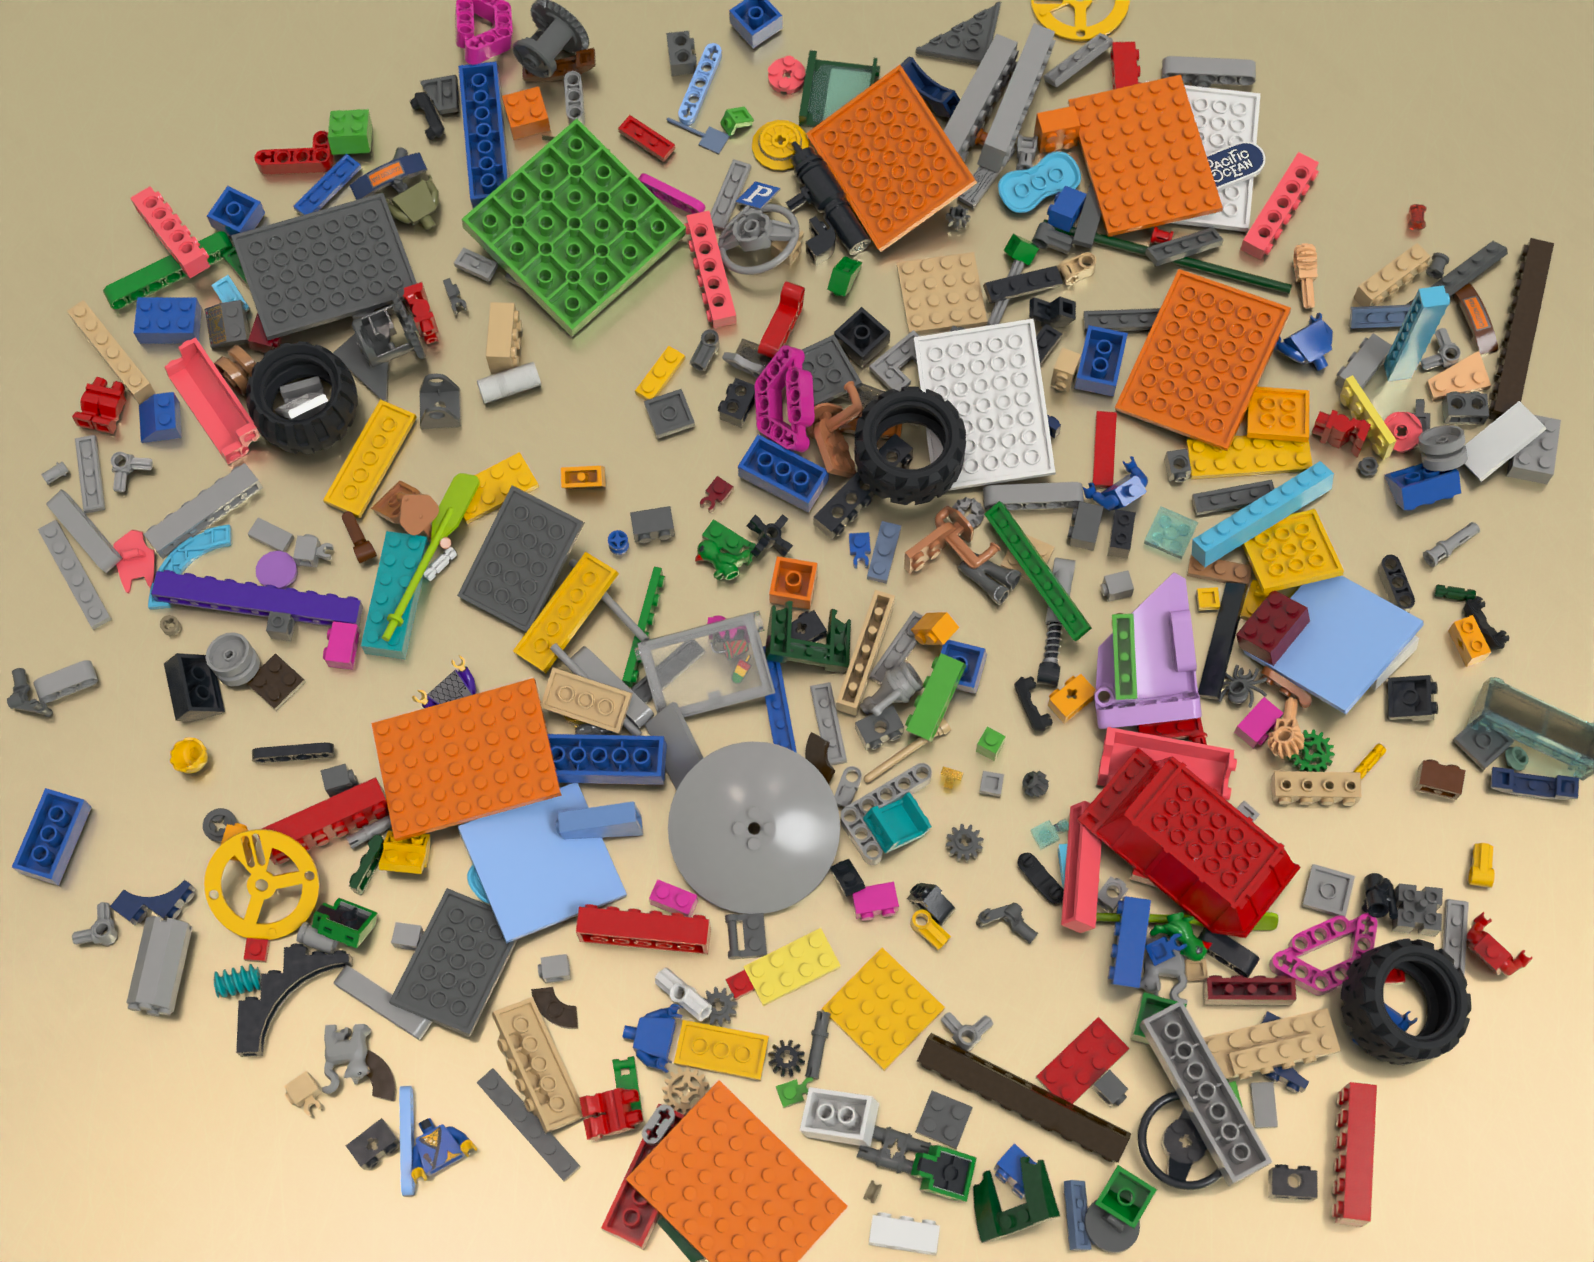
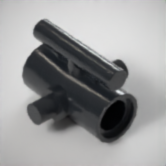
M1378 873L1368 874L1364 878L1366 898L1361 909L1375 918L1384 917L1388 912L1391 919L1398 918L1394 886L1391 881Z

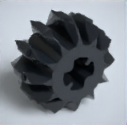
M780 1040L781 1047L779 1048L774 1044L772 1048L775 1052L768 1053V1057L773 1059L768 1062L769 1066H775L773 1069L774 1074L781 1070L782 1078L785 1077L786 1072H789V1076L793 1077L792 1070L794 1069L800 1073L801 1069L798 1065H805V1060L800 1059L805 1056L804 1051L797 1052L800 1049V1045L796 1044L792 1047V1040L788 1041V1046H785L784 1041ZM789 1054L792 1061L788 1060V1063H784L781 1057Z

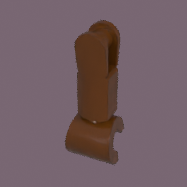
M349 511L344 512L342 520L354 544L353 550L358 562L363 563L376 557L375 549L369 540L366 541L353 513Z

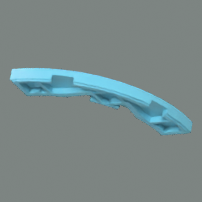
M230 524L204 530L203 533L193 538H188L168 555L158 571L170 570L176 574H182L200 556L218 548L231 546ZM153 582L149 594L148 608L150 610L170 608L171 603L154 600L151 595Z

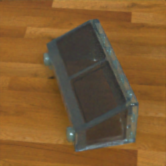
M1490 677L1483 683L1467 727L1478 730L1479 726L1487 727L1486 731L1488 732L1495 730L1569 765L1568 770L1572 771L1575 769L1573 776L1582 781L1594 774V723L1582 720L1506 684L1500 678Z

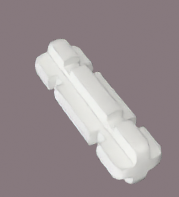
M452 547L443 551L444 554H440L430 564L431 567L426 568L423 576L427 580L432 581L436 577L435 574H439L450 563L449 560H453L457 556L456 551Z

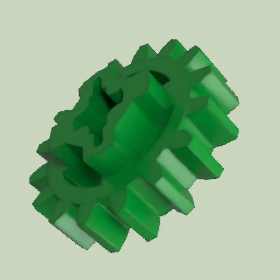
M1315 729L1310 734H1308L1307 730H1304L1302 733L1305 738L1303 743L1304 749L1299 750L1301 759L1299 755L1293 754L1291 759L1288 757V760H1294L1292 767L1299 766V772H1303V770H1306V772H1320V769L1325 772L1327 766H1331L1333 762L1331 759L1335 756V753L1330 751L1333 750L1334 745H1328L1329 737L1326 739L1322 738L1323 732L1316 735ZM1310 750L1313 751V755L1309 754Z

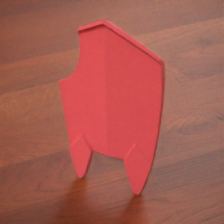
M131 530L113 544L116 551L122 557L116 565L122 585L127 593H130L133 579L144 577L150 588L154 581V550L146 546L143 531Z

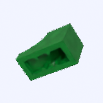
M844 256L833 268L827 290L837 296H846L850 292L858 272L861 270L862 262Z

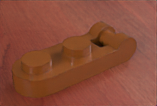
M1264 666L1260 674L1262 675L1261 679L1264 677L1268 678L1265 681L1266 684L1270 686L1272 684L1280 688L1279 692L1288 698L1293 696L1299 700V706L1302 708H1308L1311 705L1312 697L1309 693L1271 668Z

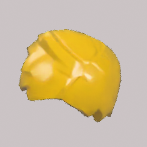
M186 737L182 741L175 743L170 751V763L173 765V768L184 773L200 771L208 760L206 746L197 738Z

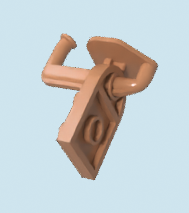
M849 381L844 385V390L848 392L852 405L844 410L843 407L831 403L816 405L814 407V422L810 427H806V432L808 436L816 439L827 473L852 478L857 473L855 462L851 458L849 445L839 428L860 416L863 411V405L854 382Z
M401 480L371 508L377 515L390 522L400 523L410 535H418L423 531L430 540L432 532L430 523L439 513V507L431 496L421 494L418 489ZM444 537L440 541L439 546L443 549L450 548V538Z
M946 506L936 514V529L905 552L904 569L909 574L914 570L919 571L930 558L931 560L935 559L948 544L968 567L976 569L993 557L1001 548L996 543L991 542L987 550L976 556L959 537L961 535L967 542H971L974 534L973 527L960 511ZM949 516L951 522L945 523L943 520Z

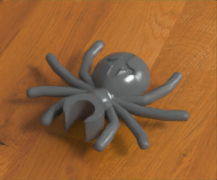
M1236 665L1233 673L1234 678L1226 672L1225 677L1231 681L1223 682V685L1228 686L1221 692L1218 702L1222 701L1224 694L1229 690L1228 697L1230 701L1235 704H1241L1246 701L1250 692L1248 707L1251 708L1254 702L1252 689L1258 691L1264 697L1267 696L1263 690L1254 685L1263 683L1268 678L1264 677L1254 681L1259 672L1258 668L1255 669L1253 675L1250 669L1247 675H1243V667L1239 669V665Z

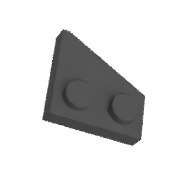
M456 75L420 81V84L440 114L459 111L458 78Z

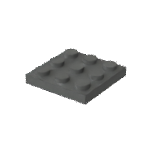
M835 335L802 349L805 354L802 369L812 374L814 407L848 393L844 390V385L849 381H853L856 388L862 386L859 376Z

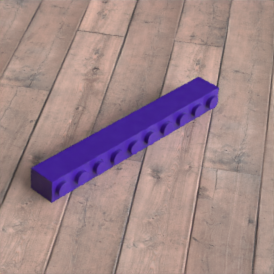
M170 570L156 572L151 593L157 602L269 617L270 611L289 613L294 621L331 627L333 621L357 624L359 627L363 612L361 600L352 596L341 598L331 593L320 595L310 590L299 592L294 588L278 589L274 585L257 586L253 582H245L243 584L237 583V581L232 579H225L223 581L217 580L212 576L202 578L196 577V575L191 573L181 575Z

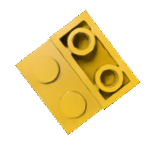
M388 830L383 843L384 850L379 861V870L422 874L423 868H426L428 864L430 834H422L396 842L393 831Z

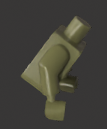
M428 175L429 180L425 181L420 178L421 182L392 198V204L386 198L393 218L405 224L410 223L412 226L421 222L426 231L436 225L431 215L436 212V207L439 205V191L433 183L431 175Z

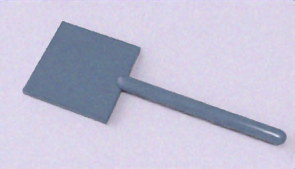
M667 118L668 122L702 136L703 138L699 146L717 154L721 152L730 137L728 134L710 126L706 133H702L676 120Z

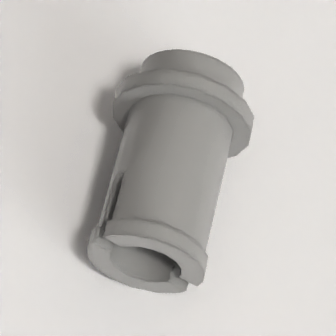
M57 462L56 466L41 474L48 485L63 475L67 476L66 473L69 470L63 462Z

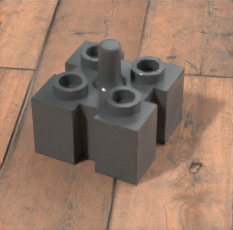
M1399 883L1394 889L1396 905L1398 907V918L1392 919V932L1410 933L1413 929H1418V935L1435 937L1441 931L1442 914L1436 912L1442 906L1443 888L1425 886L1422 891H1416L1417 885Z

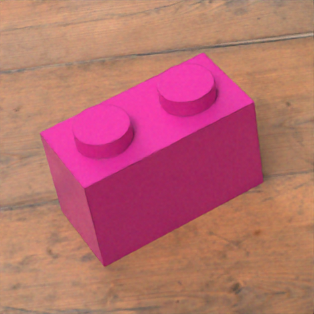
M333 621L332 628H329L327 632L328 646L323 651V659L328 667L353 670L361 633L357 624Z
M1263 697L1239 723L1234 733L1253 749L1257 744L1262 746L1269 738L1267 733L1271 729L1274 730L1276 721L1282 717L1283 712Z
M657 879L649 901L650 905L669 913H682L684 917H692L698 903V897L696 894Z
M894 881L866 886L865 889L851 894L856 919L861 918L862 921L873 919L876 915L889 917L899 911Z

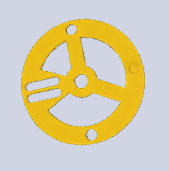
M1031 0V7L1038 22L1043 27L1055 31V36L1071 41H1090L1099 33L1104 35L1111 33L1121 24L1127 14L1130 0H1115L1111 13L1104 20L1087 27L1086 8L1092 4L1093 0H1062L1061 4L1034 3L1035 0ZM1069 4L1075 11V27L1060 22L1050 12ZM1082 31L1085 35L1079 37L1076 33Z
M255 829L234 835L215 851L206 868L204 890L211 911L227 929L245 938L272 940L294 932L309 918L319 895V876L310 854L296 840L277 831ZM253 834L260 836L265 857V864L263 865L259 864L252 838ZM242 836L249 838L255 862L253 867H250L247 863ZM272 848L290 857L299 871L274 876L268 872L267 867ZM234 855L251 874L247 881V889L251 898L244 919L229 907L222 892V874L226 864ZM312 871L314 879L308 880L305 877V873ZM259 879L265 880L268 883V888L263 891L257 889L256 881ZM302 884L300 901L288 916L272 923H257L264 899L271 897L276 889ZM216 890L219 893V897L213 899L210 897L209 892Z

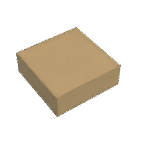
M1206 958L1197 962L1185 959L1187 982H1204L1208 978Z

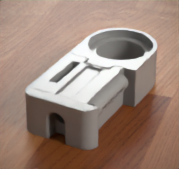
M855 766L847 767L843 771L834 796L837 806H843V809L851 804L855 791H858L861 783V771ZM847 773H857L858 779L855 782L848 781L846 779Z

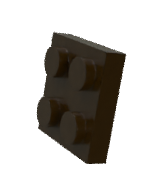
M275 653L246 684L277 711L306 681Z

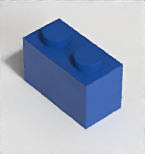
M1065 186L1062 192L1056 194L1054 205L1050 204L1047 210V215L1049 216L1048 224L1069 232L1083 209L1087 194Z

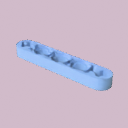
M710 43L705 47L678 111L679 121L682 124L691 125L694 123L722 57L721 47L716 43ZM713 51H716V53L713 54L712 60H711V59H710V53H712ZM705 65L712 67L708 72L703 71L701 68ZM697 81H704L705 85L697 87L695 83ZM692 96L699 98L696 103H691L688 99ZM688 108H690V115L687 118L684 117L688 112Z
M412 1085L400 1086L399 1090L402 1196L415 1194V1183L411 1176L412 1150L414 1147V1097Z

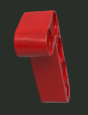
M318 131L314 134L312 148L259 150L254 156L260 173L265 175L324 173L333 167V155L328 140V132Z
M787 281L784 283L780 294V303L760 341L758 354L773 358L779 349L786 344L801 313L805 287Z

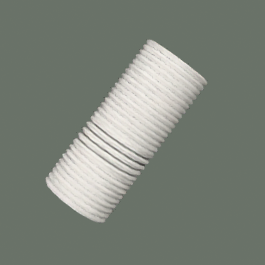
M532 361L528 364L517 366V368H511L479 379L477 384L483 402L486 404L503 397L505 398L507 395L512 396L518 392H524V390L541 386V381L536 366Z

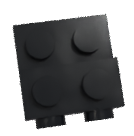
M1431 675L1388 678L1390 720H1434V714H1438V703L1434 702V694H1438L1437 682H1433Z

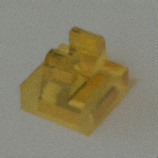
M943 766L941 775L946 776L944 787L952 789L955 779L962 781L964 772Z

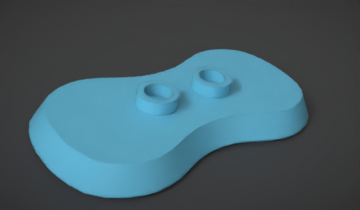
M1059 151L1047 154L1032 168L1006 173L999 181L998 191L1001 199L1009 209L1019 213L1028 212L1035 208L1044 198L1062 192L1065 186L1076 189L1081 182V172L1077 163L1069 154Z

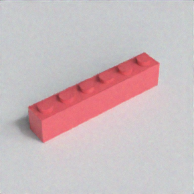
M1087 801L1070 806L1061 921L1062 926L1079 933L1095 929L1101 862L1102 841L1077 821L1091 804Z

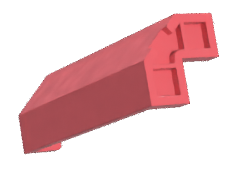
M195 337L179 346L178 349L181 357L170 361L164 368L177 391L229 465L245 456L250 450L248 448L249 444L252 441H257L260 434L247 411Z
M1107 727L1097 785L1106 786L1137 748H1140L1154 761L1173 756L1180 763H1185L1186 767L1212 789L1215 788L1218 791L1217 793L1225 800H1230L1231 788L1228 787V781L1231 771H1235L1237 765L1233 749Z

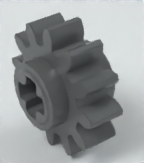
M963 823L960 825V830L952 827L953 835L947 834L946 837L947 840L951 841L946 843V848H952L949 855L957 854L958 862L961 860V857H965L966 862H969L970 856L977 859L976 851L982 852L983 847L978 845L983 843L984 840L982 837L977 838L980 830L973 832L971 824L968 826V829H965ZM965 840V842L968 843V846H964L963 843H961V841Z
M717 987L714 988L713 994L706 991L708 998L705 1000L713 1008H711L712 1012L704 1020L710 1018V1025H714L715 1021H718L719 1026L722 1027L723 1020L731 1023L729 1015H737L736 1011L732 1009L738 1006L736 1001L731 1002L734 994L731 993L727 996L726 988L721 993H719ZM715 1003H720L721 1006H724L721 1007L720 1011L714 1008L716 1007Z

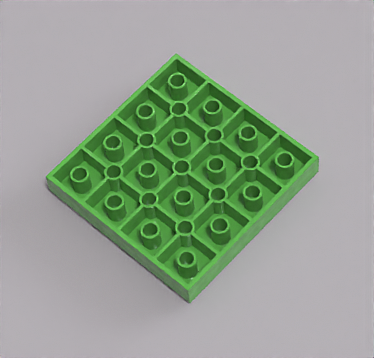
M577 118L462 218V227L571 337L578 333L679 242L686 233V226Z

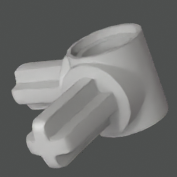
M1440 328L1435 331L1440 348L1438 349V354L1421 360V366L1424 370L1440 365L1443 368L1451 367L1458 363L1461 351L1455 343L1451 342L1446 328ZM1452 353L1455 358L1450 359L1445 354Z
M121 451L114 453L111 457L112 472L115 473L113 490L115 492H125L127 475L133 472L134 469L151 470L153 467L152 459L134 458L133 454H126ZM126 459L125 465L119 467V461Z
M100 902L97 905V921L91 926V929L74 932L72 935L74 944L93 941L94 944L101 943L102 945L109 946L116 941L118 934L114 928V921L111 919L110 904Z
M951 1012L946 1013L941 1018V1022L953 1034L952 1039L955 1041V1044L967 1051H971L981 1040V1035L993 1026L991 1018L986 1015L973 1026H963ZM962 1036H968L972 1042L967 1043L963 1041Z

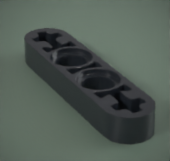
M327 742L260 747L252 750V761L255 763L322 759L334 756V744Z

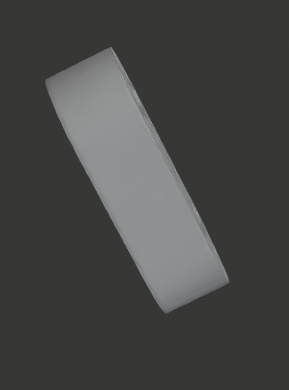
M659 1106L644 1126L642 1137L647 1144H658L674 1122L675 1112L671 1106ZM669 1110L670 1119L665 1118L661 1124L658 1123L661 1119L659 1113ZM657 1125L659 1127L656 1130L658 1137L656 1139L652 1137L649 1140L647 1131H653Z

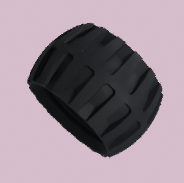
M309 342L284 343L273 351L269 350L264 354V358L260 362L257 361L253 367L252 377H249L246 387L248 412L257 430L274 446L281 447L284 451L297 454V452L314 454L315 451L331 448L332 444L338 440L340 441L347 434V428L352 426L356 416L358 405L357 388L348 367L330 350L317 344L313 346ZM319 376L320 379L325 380L332 386L331 398L324 409L313 417L302 420H288L273 413V403L277 393L280 391V387L297 378Z

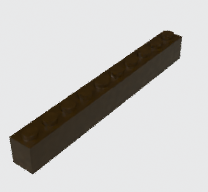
M1530 238L1528 244H1524L1522 247L1521 256L1524 257L1517 269V273H1520V276L1516 278L1513 288L1516 290V295L1512 296L1510 307H1513L1512 312H1509L1506 320L1509 328L1504 332L1502 341L1506 342L1499 353V358L1502 360L1495 372V376H1498L1497 382H1494L1491 393H1494V398L1490 399L1488 409L1491 411L1489 419L1496 420L1518 401L1521 402L1554 243Z
M930 1033L917 1059V1062L921 1063L923 1068L930 1071L935 1070L941 1073L940 1075L944 1079L955 1080L961 1083V1087L966 1090L977 1091L984 1099L994 1100L1000 1103L1002 1108L1020 1113V1116L1025 1120H1034L1040 1123V1126L1047 1131L1054 1130L1060 1133L1063 1139L1070 1142L1075 1141L1081 1144L1083 1149L1089 1152L1095 1151L1109 1162H1119L1132 1133L933 1033Z

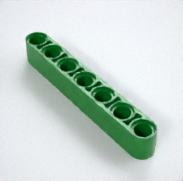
M225 231L216 232L198 241L200 244L199 248L203 247L209 255L207 259L209 265L223 259L222 255L234 247ZM169 255L107 285L103 289V293L111 308L116 310L137 301V297H145L186 277L187 274L172 255Z

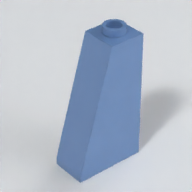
M634 801L558 812L559 820L555 821L556 831L561 834L563 839L643 835L642 815Z

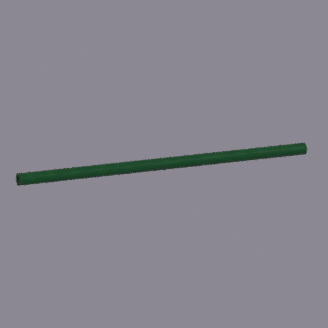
M1072 226L1071 230L1067 232L1054 227L1056 231L1074 237L1077 229ZM1099 233L1095 235L1094 243L1147 256L1145 253L1148 246L1108 237ZM1190 257L1170 262L1286 294L1290 293L1292 287L1288 283Z

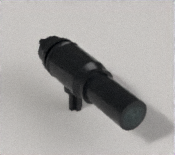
M796 141L792 142L793 150L796 153L791 159V163L794 166V174L798 182L805 184V186L800 188L801 192L785 202L790 211L793 212L806 202L810 205L813 203L819 213H824V219L830 228L833 227L849 254L855 255L862 252L870 245L871 240L850 209V202L845 200L846 193L827 166V162L824 161L822 156L816 154L811 147L802 149Z

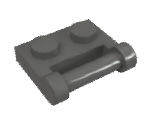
M764 913L725 915V923H728L730 948L728 959L755 958L767 955ZM743 922L745 950H738L736 923Z

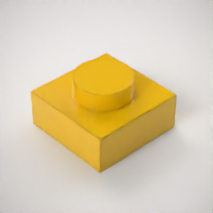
M1218 587L1197 588L1198 611L1219 610Z

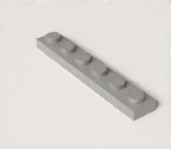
M54 520L39 528L40 535L92 629L94 630L112 620L58 521Z

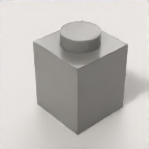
M1128 570L1104 576L1103 583L1100 584L1103 596L1106 595L1108 602L1131 597L1134 591Z

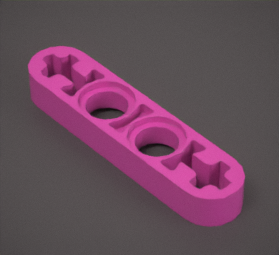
M642 173L638 178L655 197L689 214L704 212L706 209L705 205L698 199L648 174Z

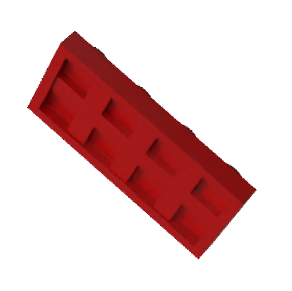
M1098 1016L1036 1076V1079L1050 1093L1073 1104L1130 1048Z

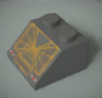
M237 300L219 303L205 309L211 348L248 343L250 334L245 303Z

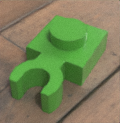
M812 1077L806 1078L800 1085L797 1079L776 1086L783 1109L804 1101L802 1095H808L809 1089L806 1086L808 1083L813 1082Z

